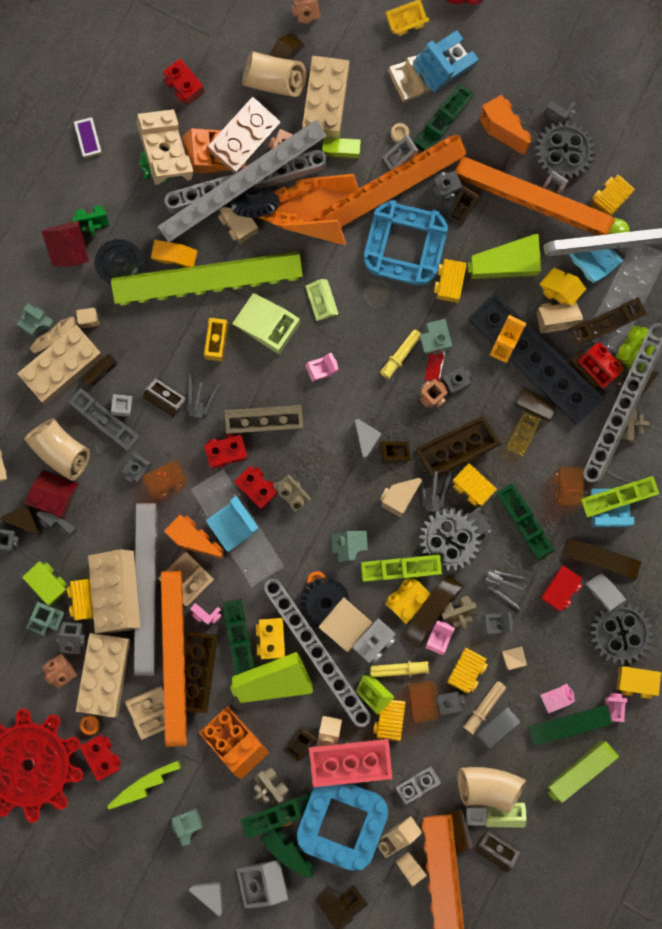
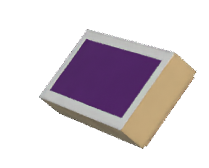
M92 117L74 122L84 159L102 154Z

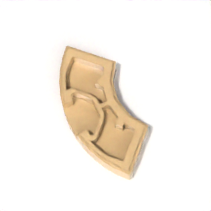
M69 317L59 321L51 330L35 340L30 348L31 351L37 353L52 345L77 323L76 319Z

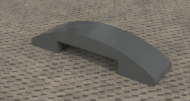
M82 388L68 402L127 451L140 437L114 415H111L107 409Z

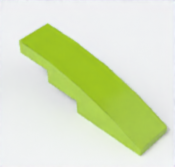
M651 476L582 498L581 501L586 516L590 517L658 495L659 491L654 477Z
M440 555L360 562L363 582L442 574Z
M176 761L161 767L139 779L120 793L108 805V809L149 796L147 788L164 783L163 774L180 769V762Z

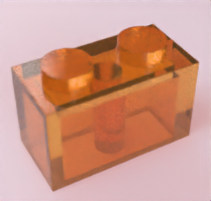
M177 460L142 476L153 499L157 498V500L168 495L167 492L171 490L179 491L185 488V484L188 483Z
M559 467L557 472L554 473V483H557L558 491L554 493V501L558 502V507L581 508L583 506L581 499L584 498L583 467Z
M433 681L408 684L413 722L421 723L438 720V716H441L439 705L435 702V696H438L437 685H433Z

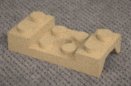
M174 110L138 114L136 124L155 185H159L168 177L183 176L185 179L191 180L193 169L189 156H186L178 132L179 124ZM166 147L169 151L163 152L159 148Z

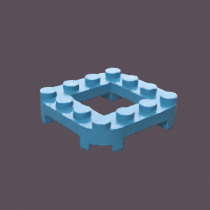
M396 201L382 204L374 212L364 251L366 269L376 276L413 285H428L435 278L438 271L448 230L445 219L435 210L430 212L397 204ZM391 223L428 232L420 265L383 257Z
M351 783L313 787L297 829L298 844L309 855L348 870H362L373 858L388 817L387 804L377 793ZM331 798L367 812L354 849L318 836Z

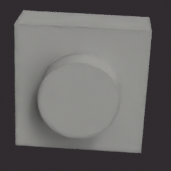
M113 394L111 415L130 417L132 396Z
M466 806L467 826L486 825L487 806Z

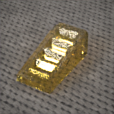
M524 411L507 448L518 454L525 455L541 419ZM526 420L534 424V427L524 423L523 421ZM522 427L524 429H527L531 431V433H528L520 428ZM517 434H519V435H521V436L527 438L528 440H525V439H523V438L517 436Z

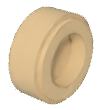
M395 124L391 129V138L396 143L406 135H409V128L405 124Z

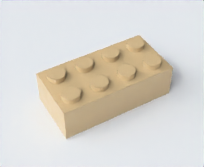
M312 56L302 129L314 120H317L327 135L326 138H340L349 60Z
M75 325L17 374L46 406L104 357L81 329Z
M120 549L89 555L95 633L110 634L141 628L134 551Z
M89 634L76 712L118 717L131 643L130 639Z

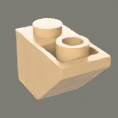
M219 208L220 215L218 217L223 225L227 224L229 227L228 233L233 241L237 240L241 244L259 233L258 227L252 218L238 216L231 208Z
M326 716L322 717L316 747L337 745L342 720Z
M410 816L382 835L377 847L384 857L387 858L411 844L422 834V831Z

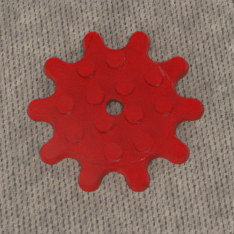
M22 708L17 711L16 724L12 728H5L0 723L1 817L8 815L13 807L19 806L24 809L26 820L34 823L39 820L40 807L44 803H51L60 810L66 808L68 799L63 793V785L67 782H79L83 779V771L78 767L72 766L69 762L70 755L80 748V740L76 737L68 739L59 738L57 729L60 725V718L57 715H49L44 723L37 725L32 722L29 710ZM27 759H30L34 764L31 771H27L23 767Z

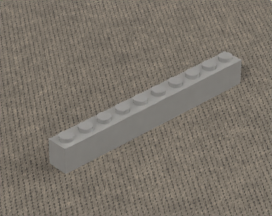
M314 120L160 224L158 228L168 242L172 241L327 135L318 121Z

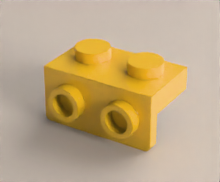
M415 0L385 12L391 33L398 34V36L407 34L410 28L414 27L416 30L425 27V23L429 21V18L425 15L421 0Z
M410 577L404 580L398 590L388 597L385 605L407 624L431 594L419 581Z

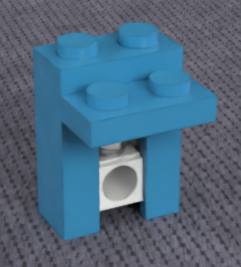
M457 30L436 44L433 40L429 42L423 52L417 55L413 62L415 71L423 77L426 86L434 93L473 69L479 61L473 51L467 54L460 45L463 38Z

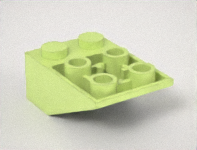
M253 293L232 324L280 355L299 327L300 319L284 308Z

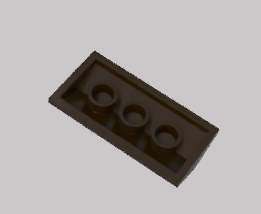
M481 416L416 448V452L426 471L433 479L434 472H438L439 476L500 446L501 443L485 417Z
M184 631L186 711L206 714L208 712L218 635Z

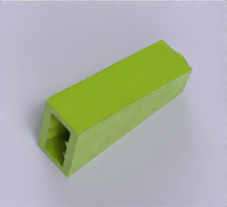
M539 234L472 255L470 262H467V271L471 273V279L539 276L541 272Z
M297 652L233 676L232 685L230 686L233 696H237L240 703L313 693L312 681Z
M599 740L547 785V788L550 790L547 793L555 802L558 800L563 803L619 758V756L606 741Z

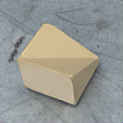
M95 308L76 310L80 328L99 326Z
M522 646L502 651L506 670L527 665Z

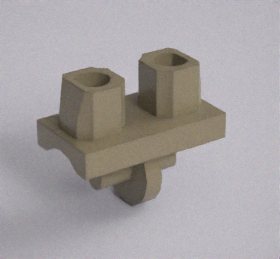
M636 408L628 422V428L625 429L621 440H628L631 443H637V427L638 434H644V427H649V422L644 421L643 414L638 415L637 421ZM618 416V421L622 422V418Z
M289 474L281 481L274 483L273 487L291 505L290 507L294 511L303 508L304 504L310 501L309 495L300 487V483Z
M465 596L458 600L460 608L454 609L450 602L442 613L443 622L453 623L454 628L461 626L463 630H467L466 624L473 621L472 616L477 615V607L475 602L472 603L470 598Z
M272 768L264 772L261 771L253 777L257 782L254 789L258 793L254 799L258 800L261 797L264 803L270 800L275 806L284 800L283 797L288 792V789L283 783L279 784L276 788L272 785L271 781L277 777Z

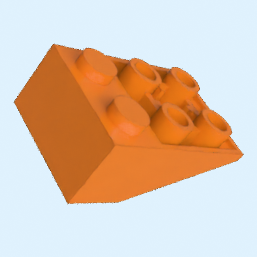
M500 95L482 105L479 120L487 133L519 153L526 155L531 144V136L527 130L524 131L519 116L514 115L512 112V106L508 99H504Z
M191 128L183 135L184 151L186 156H189L193 173L229 170L206 149L221 132L220 130ZM246 162L239 169L245 168Z
M180 514L164 531L183 549L222 560L225 558L222 554L224 550L216 542L211 544L208 541L210 537L201 528L197 531L194 528L196 526L195 522L187 515L183 517Z
M228 706L199 732L225 765L239 779L246 776L270 753Z

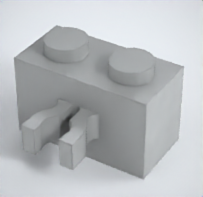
M378 618L352 648L368 663L371 661L375 663L382 656L380 651L385 646L389 648L393 644L395 633Z

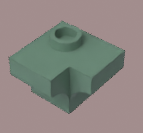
M28 303L17 323L20 329L34 338L42 330H51L56 325L52 319L45 316L46 312L37 306L33 307Z
M446 319L427 323L428 333L420 334L424 354L432 353V355L451 351L452 342Z
M344 531L332 534L333 553H338V562L353 561L358 552L368 550L367 531Z
M37 601L26 629L44 636L48 627L54 630L58 629L65 612Z
M197 808L172 818L173 822H171L173 831L175 834L177 833L182 846L190 844L193 832L203 828Z

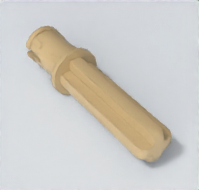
M496 682L476 711L473 710V715L463 726L464 729L474 734L506 690L505 685L501 682Z

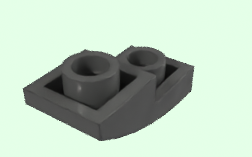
M40 511L37 513L40 517L38 521L46 528L50 526L54 529L60 524L58 529L65 535L68 533L74 535L78 531L74 526L58 516Z
M507 707L477 734V737L490 750L518 726L520 720Z

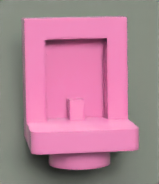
M332 353L305 364L312 382L330 377L339 370L337 361Z
M196 603L190 608L193 611L192 616L199 622L203 620L208 625L211 622L215 624L222 616L219 614L222 610L218 607L211 615Z
M437 621L425 648L444 655L455 628L446 622Z
M564 684L541 695L548 713L575 702L573 690L568 684Z
M610 693V697H605L604 705H608L612 721L624 722L625 702H627V698H622V694Z

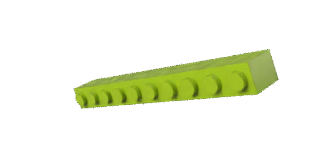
M296 251L112 278L111 285L115 304L119 303L123 306L137 300L139 303L150 301L151 298L165 300L168 299V296L185 297L187 293L193 292L195 295L206 293V290L221 292L227 287L241 289L243 285L248 284L251 287L262 285V282L276 284L280 283V280L283 279L297 281L299 277H303L300 253Z

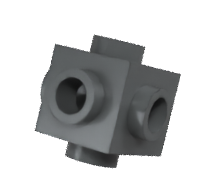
M455 170L447 174L446 172L438 174L432 186L434 195L438 196L440 201L454 199L462 189Z
M63 622L56 643L60 645V653L80 654L81 646H85L86 635H83L82 624Z

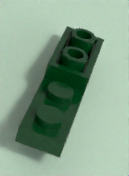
M276 829L267 831L261 837L266 847L284 865L307 878L313 877L312 871L315 869L309 860L305 861L301 854L304 852L298 842L294 844L293 841H290L285 845V836L281 830L277 832Z

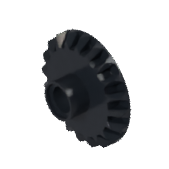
M259 187L247 189L246 192L241 193V195L232 199L231 209L236 215L248 218L271 214L280 206L279 196L275 192L270 190L264 191V189Z
M115 238L114 240L107 241L97 250L94 265L100 278L106 283L111 284L112 278L142 274L144 258L142 251L139 250L137 245H134L131 241ZM121 258L124 260V262L117 263L115 262V259Z
M323 577L311 581L303 589L300 596L302 615L310 624L319 627L343 597L350 602L346 588L332 578ZM323 598H329V607H321V600Z

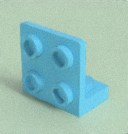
M614 249L569 254L573 263L580 267L585 277L592 283L608 276L623 262Z
M592 489L591 496L610 489ZM630 504L591 516L592 527H631L634 525V517H630Z
M237 496L230 500V504L206 520L227 552L259 531L258 526Z

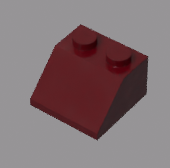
M78 220L41 230L52 266L72 267L89 262V254Z
M42 470L33 483L25 504L65 519L79 484Z

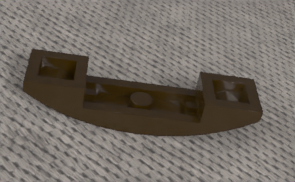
M639 297L591 320L570 327L568 330L576 346L617 330L643 317L647 313Z
M567 538L562 554L564 558L611 571L632 580L637 579L641 561L626 555Z
M448 575L424 602L403 638L420 649L430 635L429 631L450 602H454L464 586Z

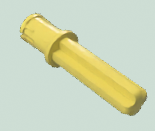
M413 330L396 353L389 357V361L380 371L381 375L390 379L397 368L402 366L401 362L420 339L421 333L419 331Z
M408 661L409 663L371 666V676L429 674L428 661L413 663Z

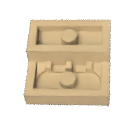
M416 56L410 57L406 62L391 66L388 69L403 102L432 91L426 86L423 77L414 69L413 62Z
M186 551L165 570L182 571L183 604L186 607L214 580Z
M343 597L319 628L346 652H349L372 622Z
M162 685L125 701L141 740L165 730L164 690Z

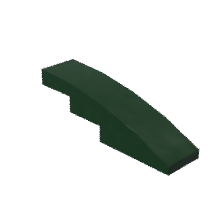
M459 83L438 108L437 113L426 124L425 129L414 141V145L422 152L436 145L473 98L474 93Z
M513 483L498 491L496 495L536 559L540 561L555 552L554 547L545 536L544 530Z
M242 598L223 602L236 675L255 668Z
M608 705L531 725L529 730L535 746L613 724Z
M312 792L240 819L246 839L303 817Z

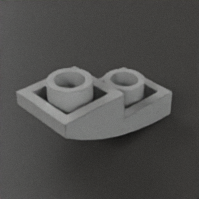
M602 573L585 584L609 612H612L626 602L624 596Z
M432 766L398 785L396 789L406 805L440 785L441 782Z

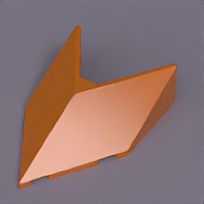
M346 174L303 178L295 181L296 185L288 189L284 186L273 191L279 196V208L271 214L259 217L283 229L346 246L338 219L317 221L315 216L319 211L359 189L355 175Z

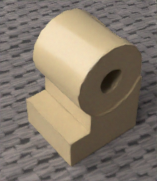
M409 852L396 861L412 886L427 876Z

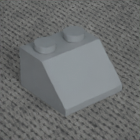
M280 860L262 862L236 869L244 908L272 906L288 900Z

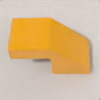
M155 240L151 259L164 264L175 263L183 267H192L195 264L197 250L182 244Z
M509 315L490 356L507 363L526 323Z

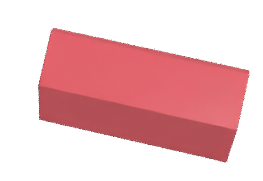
M388 739L309 748L313 787L392 779Z

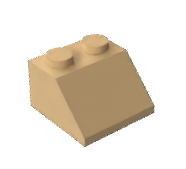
M576 302L572 306L566 303H559L558 305L546 303L542 304L536 311L540 334L568 330V328L581 323L583 320Z
M417 478L394 484L390 489L386 488L380 499L382 501L381 507L402 517L422 480Z

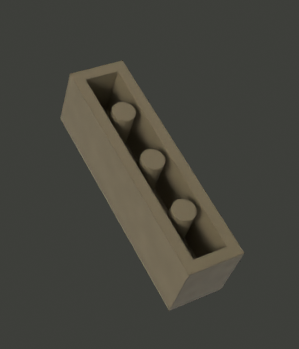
M301 405L225 410L226 434L303 428Z

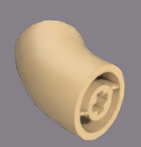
M251 51L245 65L242 85L270 93L297 97L303 92L306 85V69L300 61L277 58Z
M54 418L40 424L24 438L31 449L46 464L71 481L79 478L88 464L90 450L69 436Z
M485 767L459 768L457 775L460 796L466 806H491L510 813L515 806L527 781L514 774Z

